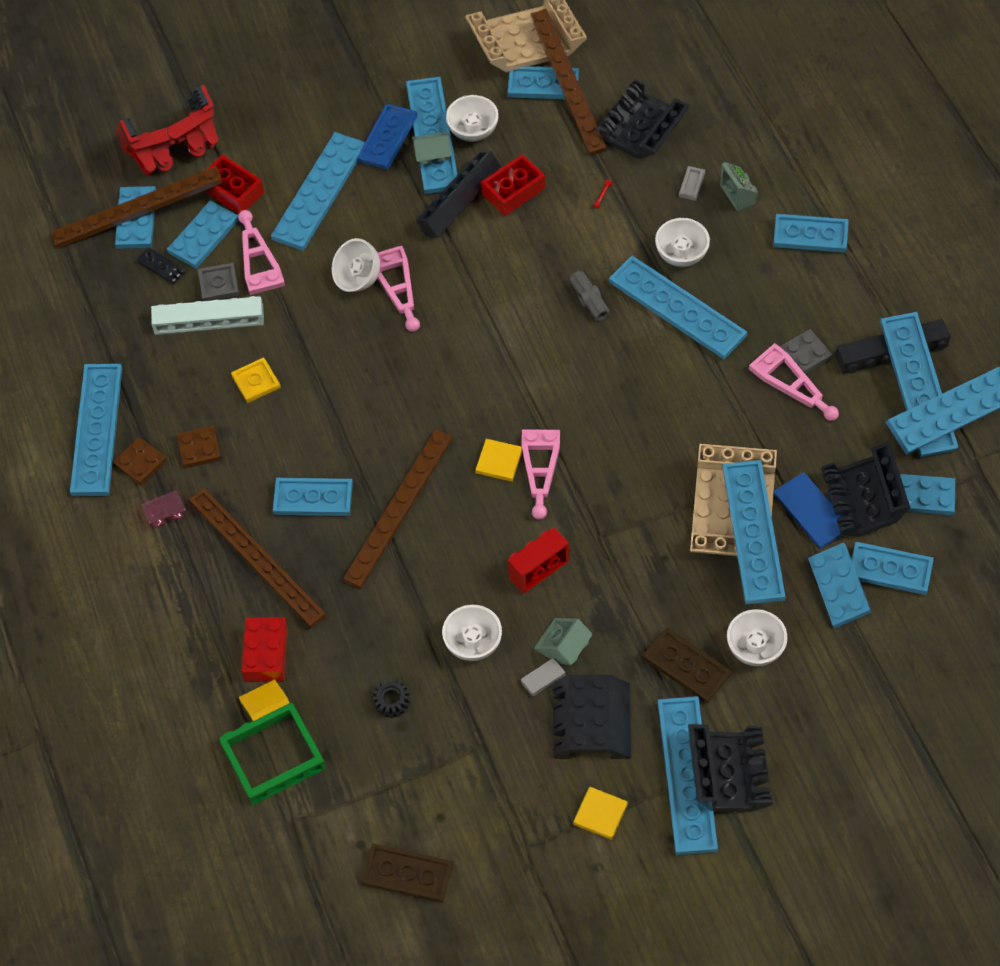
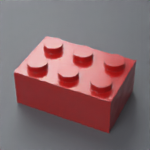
M223 154L207 168L217 166L223 183L204 191L238 214L243 210H247L264 194L260 178Z
M522 154L481 181L482 195L503 216H506L546 189L545 175Z
M555 527L544 531L538 539L528 542L521 551L514 552L509 557V579L525 594L569 562V542Z
M246 618L242 659L244 682H270L274 679L276 682L285 681L288 635L286 618Z

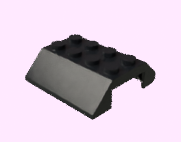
M633 80L626 89L627 94H622L621 98L609 111V118L605 117L597 127V131L609 145L634 157L643 158L655 155L688 111L690 104L674 98L671 104L665 103L646 94L644 83Z
M890 442L872 447V457L839 469L835 462L824 465L821 468L824 481L831 484L827 486V491L829 492L834 514L840 516L837 518V524L839 525L841 535L862 536L897 523L911 508Z
M567 675L553 682V697L560 701L553 704V734L561 736V738L553 742V757L555 759H570V753H610L611 759H631L630 683L612 675Z
M708 724L688 725L697 803L710 811L752 812L773 805L770 787L755 789V786L769 782L765 749L750 751V748L764 744L761 726H747L744 732H710Z

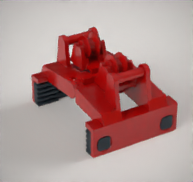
M204 85L194 89L192 97L187 100L189 106H191L190 109H193L192 113L170 127L136 136L137 132H135V128L133 129L134 125H131L130 117L119 122L115 135L122 150L135 159L145 175H151L155 168L165 172L172 167L173 160L169 155V148L173 147L174 144L177 147L184 143L192 156L200 157L205 153L206 147L212 148L217 143L218 136L212 120L214 105Z

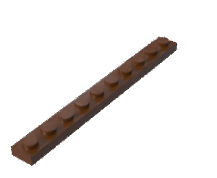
M547 8L531 13V20L589 156L606 151L605 143L597 131L595 120Z
M214 166L51 231L54 244L59 249L222 184L217 166Z
M435 429L344 576L343 580L345 583L360 590L362 589L452 442L451 435Z
M205 488L189 499L195 509L310 628H313L326 617L325 612Z

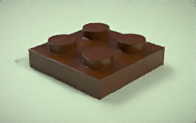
M214 425L177 434L184 469L221 461Z
M138 437L113 461V464L142 486L167 461V458L142 438Z

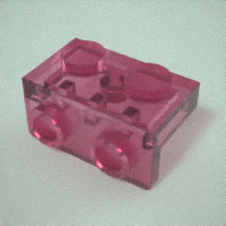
M177 490L141 503L149 526H160L165 523L164 520L171 517L172 520L183 517L182 513L186 512Z

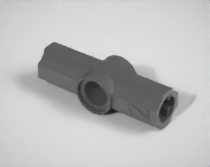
M575 272L570 277V282L577 291L583 307L587 306L596 321L605 320L610 315V311L603 302L598 287L591 284L584 272Z

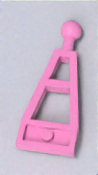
M243 210L239 213L238 219L245 227V230L242 231L244 271L250 295L285 286L279 265L257 228H252L251 221L253 217L251 212ZM255 237L260 246L249 249L248 238ZM265 254L273 269L251 275L250 258Z
M402 246L378 252L380 272L377 280L399 313H405L407 318L405 326L407 330L415 332L419 329L420 322L412 314L414 303L408 259ZM403 265L405 283L390 287L381 272ZM407 291L408 303L401 304L396 294Z
M774 343L749 365V370L762 381L810 408L816 405L824 412V417L827 420L834 421L838 418V409L834 406H828L822 401L823 395L790 355ZM783 362L786 363L798 378L791 386L769 375ZM804 385L813 397L809 398L797 390Z
M522 430V453L532 498H536V505L532 508V516L538 520L545 518L547 515V509L543 506V498H548L559 455L560 430ZM528 450H553L549 467L532 468ZM534 477H546L543 489H536Z

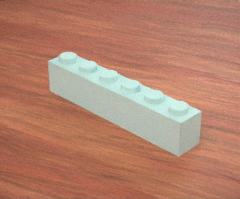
M261 296L151 306L152 327L155 335L264 325Z

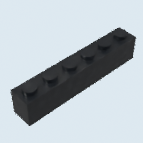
M480 150L419 216L416 221L427 237H440L444 230L455 221V218L465 210L469 202L474 200L479 191L482 190L481 181L501 168L492 151Z
M943 319L921 324L929 352L943 350L948 347L951 336ZM884 334L842 344L836 348L835 357L843 374L854 373L861 369H869L876 365L892 362Z

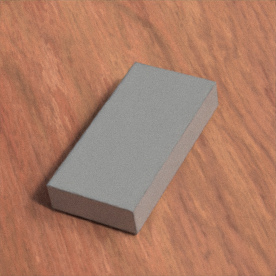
M688 166L679 192L680 198L697 200L705 175L704 169Z
M552 658L523 677L521 683L533 697L552 685L555 680L564 677L565 672L556 660Z

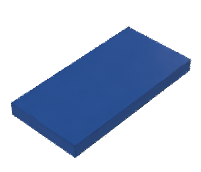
M386 104L357 157L358 162L389 170L418 116L417 111Z
M804 472L773 491L775 498L820 550L843 536L840 534L839 525L837 524V518L840 516L834 514L832 504Z

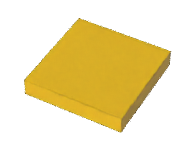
M264 357L231 372L233 380L247 403L281 388L280 383Z
M486 439L475 470L476 474L513 482L522 454V447Z
M275 679L239 697L241 704L253 721L289 704L287 696Z
M589 787L573 825L612 840L628 802Z

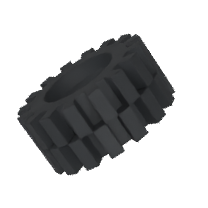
M394 678L393 682H390V679H386L387 683L381 681L380 686L376 685V691H373L375 709H377L379 714L383 713V717L389 715L390 718H393L394 714L399 717L400 712L404 714L406 712L405 708H409L410 696L407 686L403 685L402 681L397 683V679ZM388 693H396L399 695V700L394 704H387L384 701V697Z

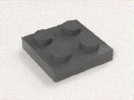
M234 263L198 269L203 302L239 296Z
M811 329L780 346L805 374L832 359L833 355Z

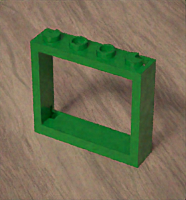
M292 702L253 722L244 723L239 729L226 732L219 738L221 747L252 806L326 769L321 754ZM292 716L314 758L251 788L230 746Z

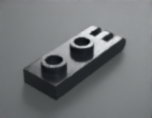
M149 247L137 258L140 265L173 285L177 282L176 279L179 280L181 275L186 273L185 269Z

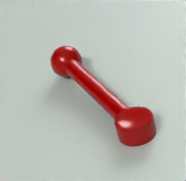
M611 180L605 181L604 189L598 200L593 203L594 208L600 207V201L605 192L612 186Z

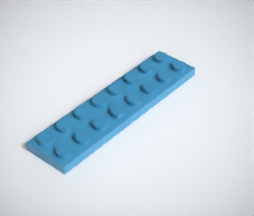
M434 77L406 81L410 109L418 113L413 124L415 136L447 132L449 135L452 156L448 157V160L445 161L431 159L430 163L420 164L424 193L442 192L458 174L450 129L446 120L447 112L441 78Z
M337 132L333 134L271 235L273 241L301 251L305 250L358 162L357 157L365 142Z
M631 256L609 278L610 284L722 359H725L747 336V331L634 256Z
M913 312L882 318L880 320L881 328L906 411L941 395L942 392L918 313ZM954 432L919 448L920 458L957 451L958 444Z
M84 364L70 487L71 496H109L122 378L121 364Z
M1000 367L888 419L886 424L905 454L907 455L999 410Z
M757 460L723 464L722 469L745 604L785 601L786 596L762 462Z
M699 697L658 700V710L676 855L718 852L713 811L697 803L688 725L702 724Z

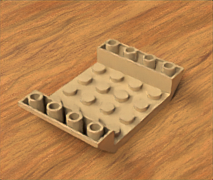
M544 0L542 7L486 20L482 12L465 15L490 63L505 72L549 61L531 20V13L547 8L567 56H570L586 40L585 33L565 0Z
M709 444L699 445L690 552L737 556L722 469L723 464L761 460L772 518L777 450Z

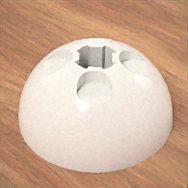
M468 95L455 100L449 106L446 120L455 136L464 141L476 142L487 138L494 131L498 122V110L489 99L478 95Z
M676 218L664 223L658 229L655 241L658 253L667 263L677 267H687L696 264L705 256L709 248L710 238L705 227L699 222L688 218Z
M359 238L348 240L341 245L332 262L334 282L340 289L348 292H359L369 288L376 281L380 272V258L377 251L370 243Z
M466 605L454 610L446 618L442 635L446 647L453 655L466 661H478L490 656L496 650L501 640L502 627L500 620L490 609L480 605Z
M748 610L740 613L732 620L727 631V641L731 652L738 660L751 666H764L777 660L783 653L787 644V631L782 621L774 614L764 610Z

